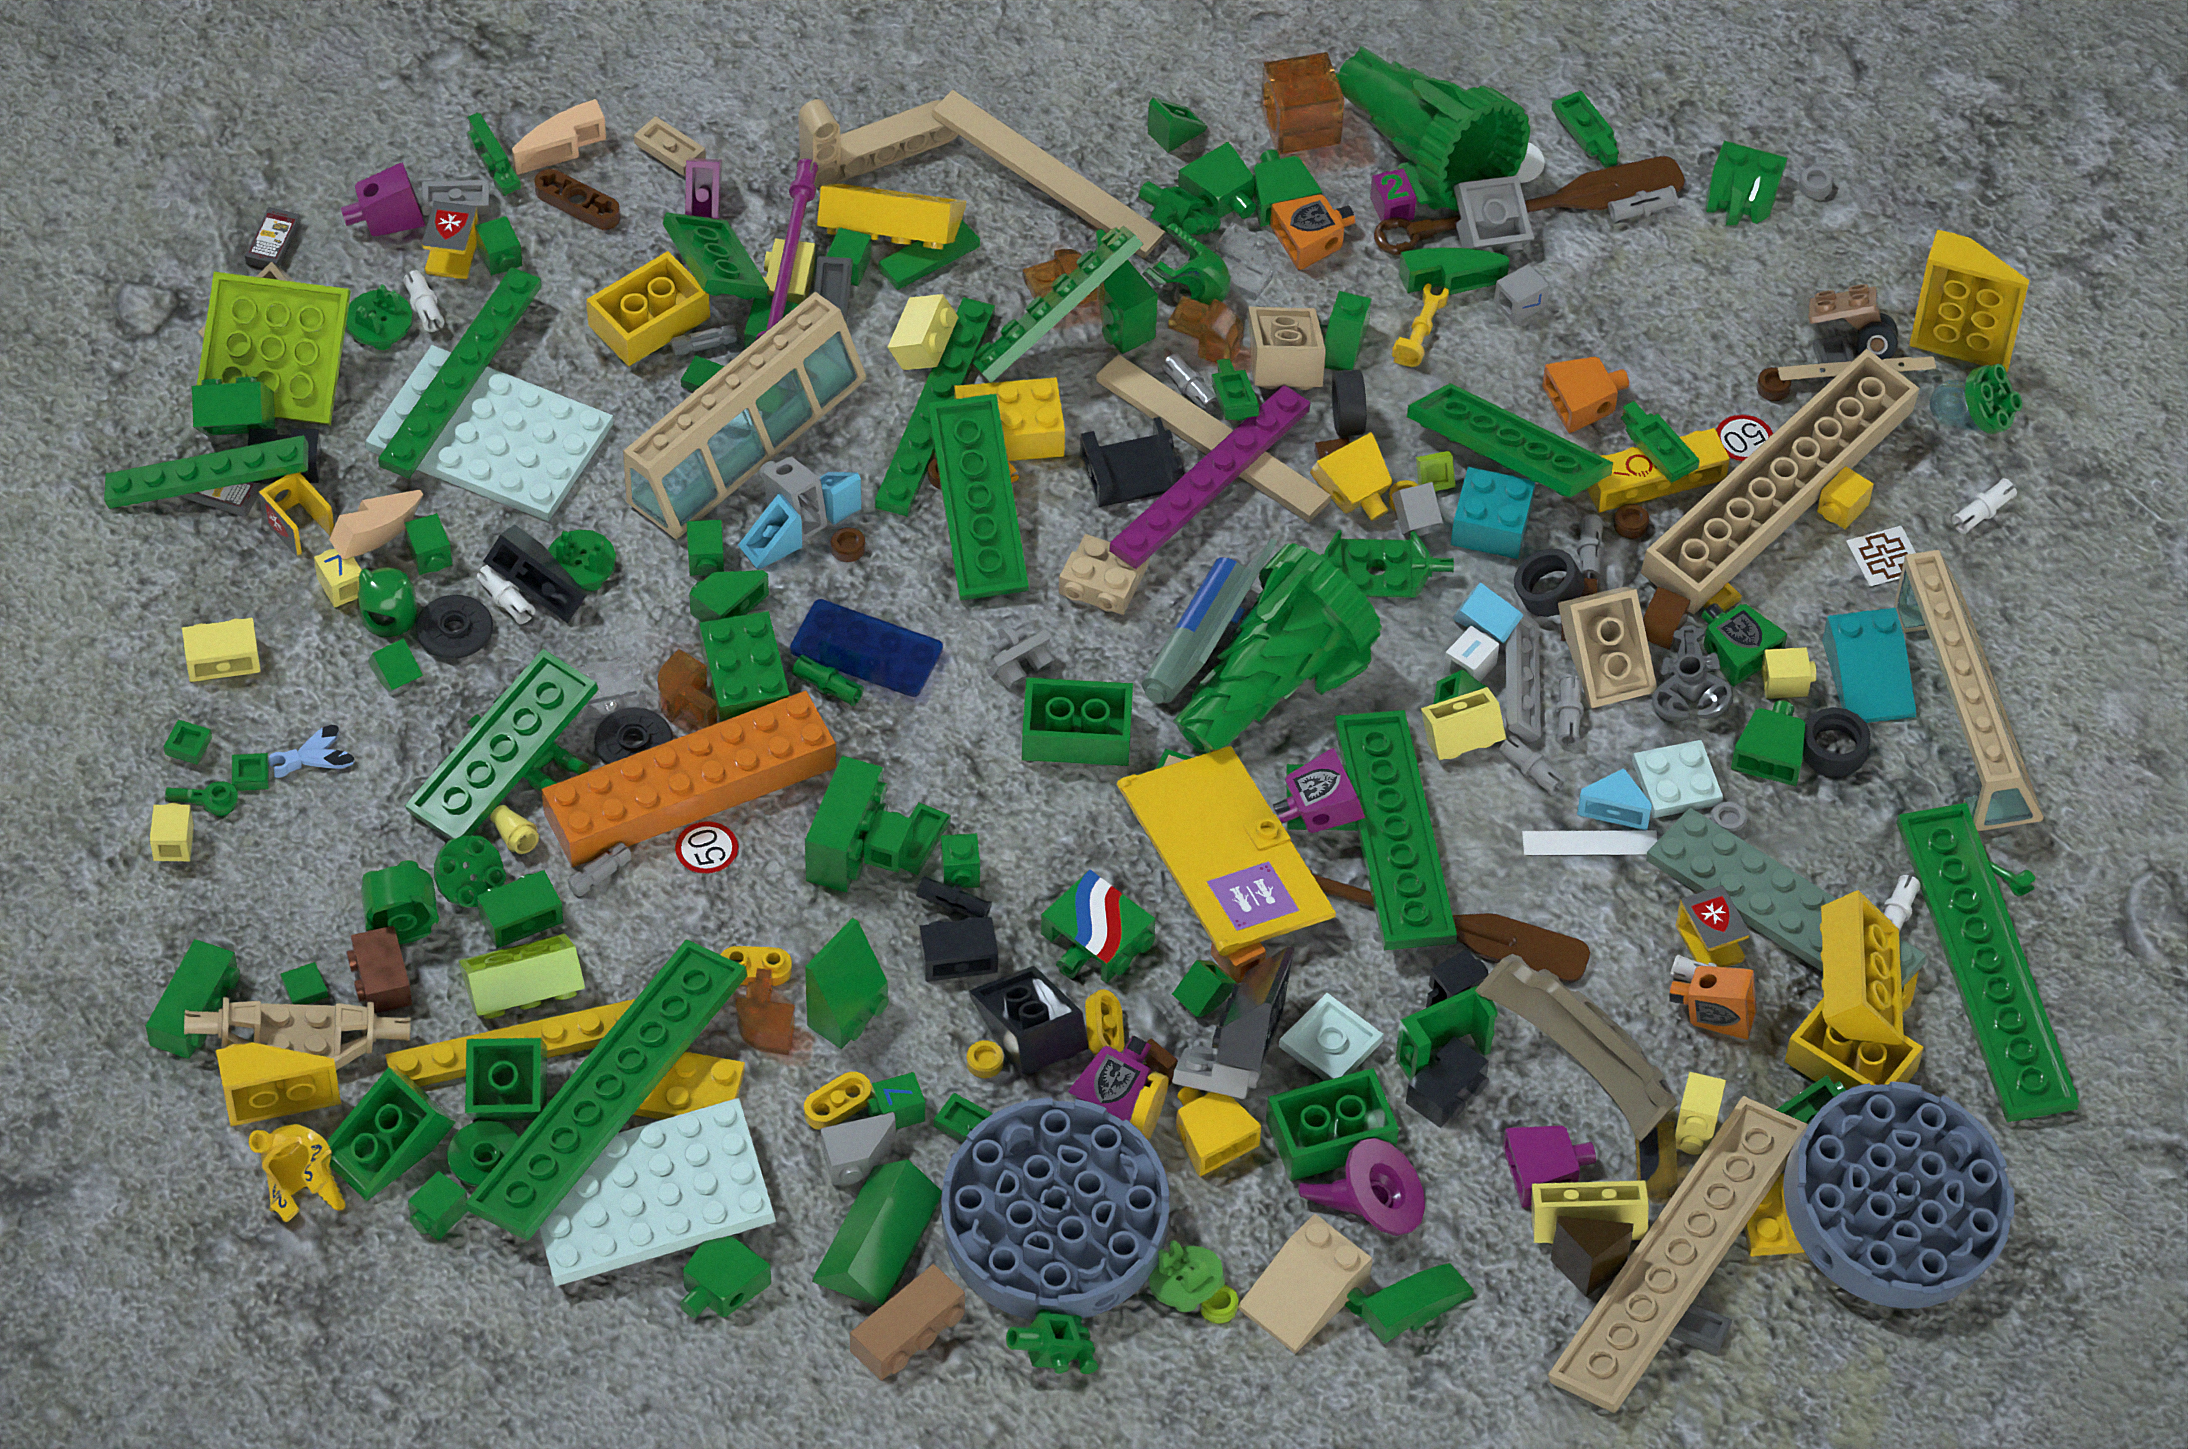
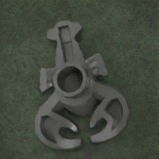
M1695 625L1683 626L1681 630H1676L1673 635L1674 640L1681 642L1679 652L1677 653L1678 659L1665 657L1661 667L1662 675L1673 677L1659 685L1652 693V706L1660 717L1668 721L1681 722L1689 720L1690 713L1684 711L1690 709L1686 701L1677 694L1679 692L1691 701L1700 698L1697 708L1701 709L1697 711L1700 719L1721 716L1728 711L1733 703V686L1725 679L1710 673L1716 672L1721 666L1719 665L1720 662L1716 653L1703 656L1700 643H1698L1699 640L1705 637L1703 628H1696ZM1676 708H1682L1684 711L1676 710Z

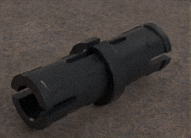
M926 875L922 878L916 893V897L945 907V911L950 914L957 912L968 917L985 918L988 917L992 907V901H987L964 892L963 887L959 885L952 887L931 879Z

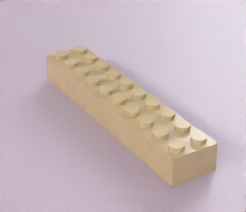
M1866 349L1646 550L1641 574L1656 586L1690 599L1689 612L1694 615L1726 583L1730 582L1820 498L1821 490L1845 466L1852 469L1913 412L1920 388L1870 350Z

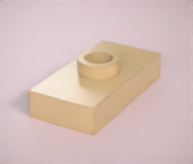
M657 116L634 134L635 145L683 176L686 175V160L688 158L704 159L706 157V148Z

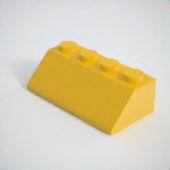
M834 183L821 186L817 226L827 227L826 233L836 235L840 227L871 235V240H878L879 235L891 236L892 243L910 245L911 239L924 241L923 247L943 249L944 244L955 241L967 201Z
M1856 890L1821 906L1822 922L1820 923V932L1822 934L1823 950L1820 956L1823 963V979L1821 981L1824 991L1823 1018L1829 1027L1837 1030L1845 1039L1898 1045L1904 1042L1899 928L1859 890Z

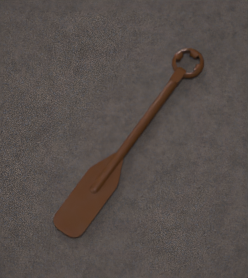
M1658 156L1584 173L1554 194L1524 201L1527 213L1557 206L1604 210L1608 209L1609 202L1633 197L1636 192L1643 190L1649 193L1673 186L1677 193L1683 189L1685 178L1678 163L1673 158ZM1457 215L1435 221L1427 219L1414 223L1405 218L1390 217L1382 220L1376 226L1373 234L1374 241L1382 251L1392 255H1401V252L1411 251L1417 247L1419 240L1433 238V234L1457 229L1456 223L1461 220V216ZM1397 226L1405 228L1411 241L1409 243L1405 241L1391 245L1382 231L1384 229L1387 231L1397 229Z
M1312 874L1323 892L1374 907L1371 891ZM1493 913L1453 915L1457 940L1480 957L1500 962L1503 958L1514 954L1522 957L1523 961L1531 969L1541 971L1545 968L1558 976L1561 982L1565 983L1577 982L1584 975L1590 958V949L1585 942L1577 938Z

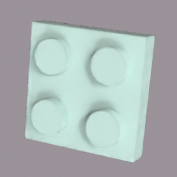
M1702 740L1633 753L1632 763L1644 795L1652 804L1651 813L1653 818L1683 813L1690 807L1698 810L1722 803L1723 795Z
M1326 993L1280 1038L1279 1047L1324 1081L1351 1074L1383 1042L1384 1034Z

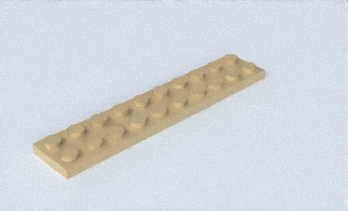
M1743 1096L1548 1373L1549 1382L1616 1413L1786 1167L1793 1145L1808 1124Z

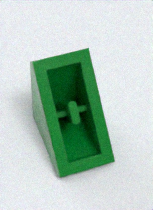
M1154 97L1149 101L1147 133L1167 153L1205 132L1208 127L1186 106Z

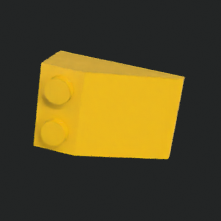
M253 1042L232 1044L226 1048L216 1050L230 1127L341 1105L334 1058Z

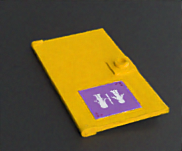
M1232 746L1118 780L1117 787L1221 956L1336 917L1335 910L1291 842L1287 831L1277 815L1272 812Z

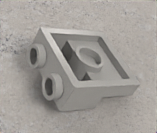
M1518 176L1464 182L1454 187L1461 220L1456 223L1462 248L1490 252L1503 250L1504 255L1509 256L1522 252L1524 250L1523 247L1534 239Z
M1193 1046L1192 1048H1185L1175 1067L1172 1083L1245 1099L1250 1087L1256 1089L1259 1077L1261 1078L1263 1074L1265 1060L1260 1072L1216 1063L1217 1054H1214L1212 1049L1203 1046Z

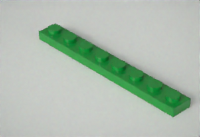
M510 267L379 456L380 468L408 479L411 478L541 289V278Z
M963 297L956 312L958 315L956 325L938 366L932 367L875 498L876 509L908 517L928 471L929 464L935 455L928 403L954 399V386L965 385L973 367L972 362L976 359L975 354L981 348L995 316V305Z

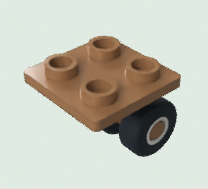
M1859 284L1850 287L1846 292L1835 293L1833 290H1826L1815 294L1814 298H1810V323L1844 318L1858 329L1857 349L1859 354L1868 349L1883 360L1891 359L1897 351L1898 328L1890 316L1879 312L1876 286L1868 287L1867 284Z

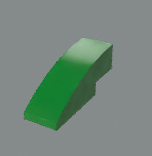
M1440 247L1401 252L1399 275L1407 294L1422 291L1426 284H1432L1431 288L1440 287L1442 293L1444 288L1449 291L1448 295L1496 285V281L1508 275L1509 258L1506 255L1469 248Z
M1447 1263L1413 1274L1363 1301L1361 1317L1385 1344L1409 1328L1415 1332L1472 1295L1474 1289L1451 1263Z

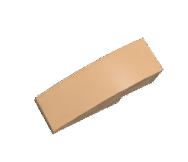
M594 99L558 113L525 135L512 148L513 167L516 175L579 158L578 147L606 140L605 117L597 100Z
M414 490L362 500L357 512L339 515L329 539L342 559L362 555L381 547L405 529V522L413 520L423 493L421 490Z

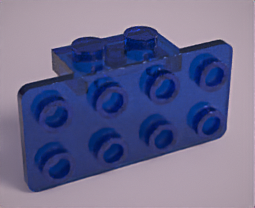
M817 599L814 601L791 642L790 652L797 657L805 655L820 665L834 667L839 672L898 693L917 697L923 690L943 652V643L932 637L827 600Z

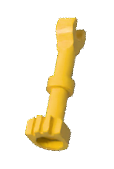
M1432 284L1424 286L1422 295L1423 309L1420 315L1414 318L1411 325L1412 334L1410 338L1407 339L1399 336L1398 340L1396 339L1392 349V356L1395 357L1394 363L1408 367H1416L1421 363L1425 354L1421 344L1424 337L1431 332L1433 327L1432 319L1435 312L1446 306L1448 302V289L1444 288L1443 293L1436 296L1431 294Z

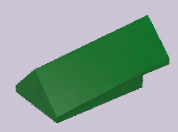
M909 1159L874 1166L813 1276L812 1282L879 1308L883 1306L894 1284L898 1286L942 1198V1190Z

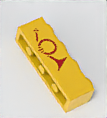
M1715 428L1694 431L1688 435L1680 436L1683 442L1699 458L1700 463L1698 469L1673 483L1669 482L1639 447H1630L1625 451L1609 455H1599L1613 462V468L1610 476L1587 488L1598 513L1619 508L1626 504H1635L1713 484L1725 479L1730 458Z

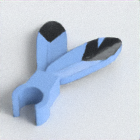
M328 725L318 730L303 744L298 752L297 749L283 753L275 752L269 756V766L272 767L278 763L283 764L282 766H275L274 777L276 778L284 777L289 772L302 768V764L340 769L351 766L355 761L354 757L345 751L327 749L337 739L339 734V727L337 725Z

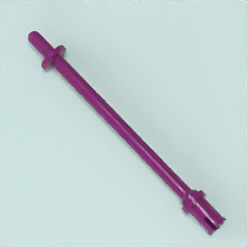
M801 159L798 161L795 180L789 187V194L794 201L767 329L758 333L756 340L783 319L806 204L813 200L816 194L814 182L818 171V164L814 162L810 170L811 159Z

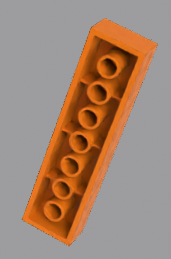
M803 691L543 788L544 815L573 868L594 860L605 852L609 854V849L619 842H622L626 847L835 769L836 743L808 692Z

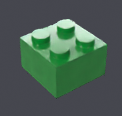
M257 377L236 378V383L223 384L222 379L201 380L202 385L191 386L193 427L206 436L249 434V429H275L274 391L263 382H258Z
M542 1038L466 1039L465 1113L471 1121L536 1119L547 1106L548 1046Z

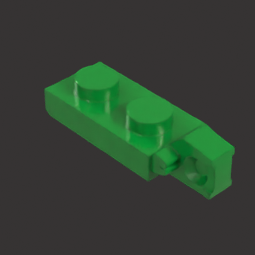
M1581 90L1552 101L1551 110L1588 155H1596L1598 161L1605 168L1618 165L1619 150L1616 148L1615 131Z
M477 112L468 116L470 131L466 132L468 140L474 150L480 149L483 153L481 154V159L488 173L495 172L493 177L495 187L503 196L521 189L520 180L509 164L507 155L482 115Z
M1230 358L1217 360L1218 373L1212 374V387L1225 420L1233 419L1240 421L1248 417L1259 416V403L1246 371H1235Z
M1635 401L1623 406L1621 420L1626 425L1625 430L1629 437L1670 483L1699 468V458L1659 414L1653 415L1649 413L1647 415Z

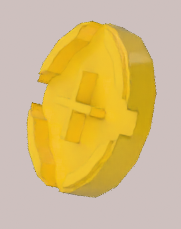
M1153 1072L1148 1076L1147 1079L1152 1084L1150 1088L1144 1086L1143 1090L1141 1089L1130 1123L1148 1141L1157 1125L1168 1089V1077L1157 1072Z

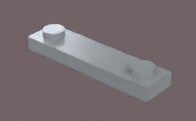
M1521 612L1524 616L1506 640V723L1509 730L1527 742L1532 743L1541 738L1539 623Z

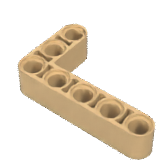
M815 99L807 102L802 106L798 115L800 160L811 159L810 170L814 162L818 164V171L814 185L818 188H821L823 185L843 182L944 145L954 140L958 134L932 117V110L942 100L931 101L841 135L838 122L823 100Z

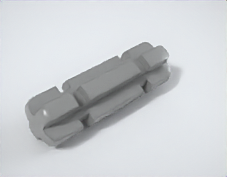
M733 324L721 326L720 330L712 328L690 333L689 337H685V335L677 336L671 339V347L674 355L679 356L688 354L689 350L697 352L718 347L720 343L724 345L732 344L738 340L737 330Z
M622 842L615 844L609 849V854L603 853L582 869L583 873L577 872L568 879L570 890L576 896L584 895L591 889L590 885L596 886L617 870V865L622 867L631 860L629 848Z

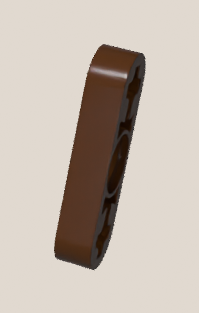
M555 169L542 170L535 176V194L541 201L600 230H610L619 224L620 206L614 198ZM581 195L586 200L582 203L574 204L569 201V198Z

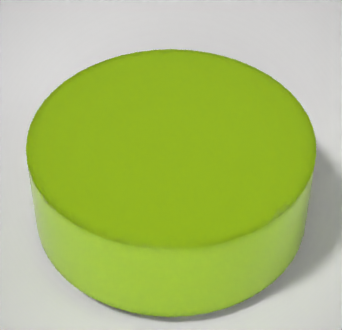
M1224 1285L1211 1298L1200 1303L1202 1315L1213 1323L1220 1324L1232 1320L1238 1311L1237 1293L1230 1286Z

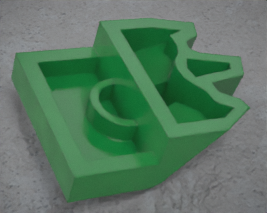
M1724 140L1711 176L1706 196V212H1716L1719 208L1726 211V226L1738 225L1744 214L1748 215L1756 225L1770 216L1788 158Z

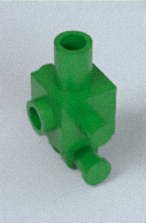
M1147 181L1139 191L1138 198L1154 207L1151 218L1159 222V228L1169 233L1167 227L1172 223L1177 224L1188 234L1194 235L1210 234L1213 231H1217L1221 226V220L1217 215H1210L1202 210L1205 204L1204 201L1179 186L1162 189L1154 183Z
M1040 1309L1035 1314L1036 1319L1028 1328L1012 1326L1007 1332L1006 1343L1008 1348L1011 1350L1027 1351L1032 1367L1054 1368L1056 1374H1062L1069 1370L1068 1364L1072 1359H1078L1080 1363L1079 1369L1082 1374H1091L1099 1368L1098 1362L1093 1357L1095 1346L1090 1341L1089 1329L1083 1327L1082 1317L1079 1315L1051 1314L1048 1310Z

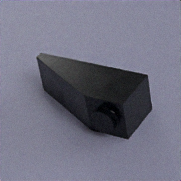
M515 524L500 534L483 560L485 564L567 624L587 597L586 592L544 545Z

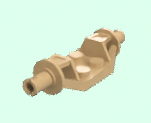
M223 997V1008H219V1012L185 1010L184 1034H218V1038H221V1049L232 1044L252 1043L231 1033V1026L254 1028L253 1043L334 1058L336 1070L365 1052L366 1054H371L372 1045L376 1043V1039L410 1040V1017H377V1013H374L373 1002H368L367 1007L337 1003L336 1006L263 1004L261 1001L229 1003V998ZM363 1030L361 1038L340 1045L341 1031Z

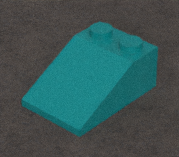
M1896 607L1827 616L1822 642L1841 707L1858 714L1866 723L1916 717L1905 637Z

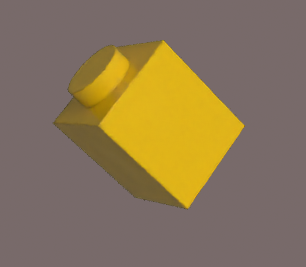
M1845 466L1821 490L1817 512L1823 515L1826 520L1837 524L1845 530L1869 506L1874 484Z

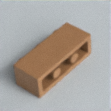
M932 1264L850 1332V1352L881 1381L890 1373H898L905 1367L909 1358L919 1349H927L935 1341L938 1333L947 1326L953 1327L962 1319L965 1313V1292L936 1265Z

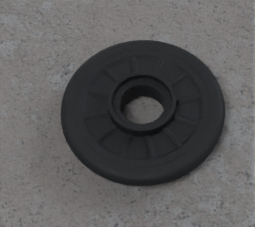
M447 595L433 600L422 609L417 617L415 630L420 644L428 652L442 658L457 659L470 656L486 645L492 635L493 620L489 610L480 601L465 595ZM453 621L464 625L457 632L448 631L445 629V626Z
M630 707L617 710L602 720L595 732L594 746L600 759L607 765L672 741L673 735L670 726L659 714L645 708ZM635 734L641 736L643 741L638 745L632 746L626 744L624 739L629 735Z

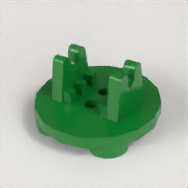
M381 284L377 290L362 293L350 302L346 331L360 343L374 346L377 350H386L408 333L413 324L412 309L408 301L394 290H387L386 286Z
M579 529L569 532L563 530L562 535L557 537L548 548L552 556L577 584L587 591L600 589L602 582L609 578L615 568L616 553L613 544L604 535L592 530Z
M461 835L449 840L439 850L434 863V880L438 891L448 902L459 907H478L477 895L483 894L492 887H501L505 883L506 872L503 869L504 865L499 851L490 841L482 836ZM464 862L467 863L466 868L463 867ZM472 874L474 875L473 881L470 878Z

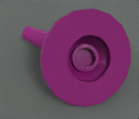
M1377 1138L1362 1140L1349 1151L1345 1165V1179L1334 1181L1333 1184L1300 1183L1299 1185L1300 1197L1323 1206L1364 1216L1377 1229L1394 1236L1413 1232L1422 1222L1425 1210L1424 1191L1416 1170L1402 1152L1392 1144Z

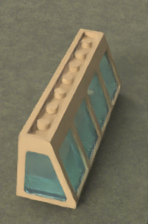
M814 292L623 450L626 502L677 540L687 531V521H699L759 471L763 464L772 460L866 380V373L841 310L817 292Z
M1940 550L1905 555L1894 607H1896L1903 633L1926 629L1928 631L1980 778L1977 795L1965 797L1964 803L1967 802L1977 831L2043 821L2042 811L1961 588Z

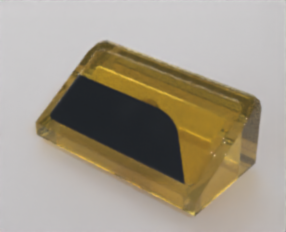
M1667 1121L1659 1123L1641 1142L1635 1137L1637 1181L1645 1180L1648 1198H1672L1677 1191L1675 1122Z

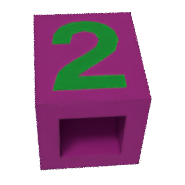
M1404 168L1372 175L1370 199L1380 221L1390 217H1401L1409 221L1414 220L1417 197Z

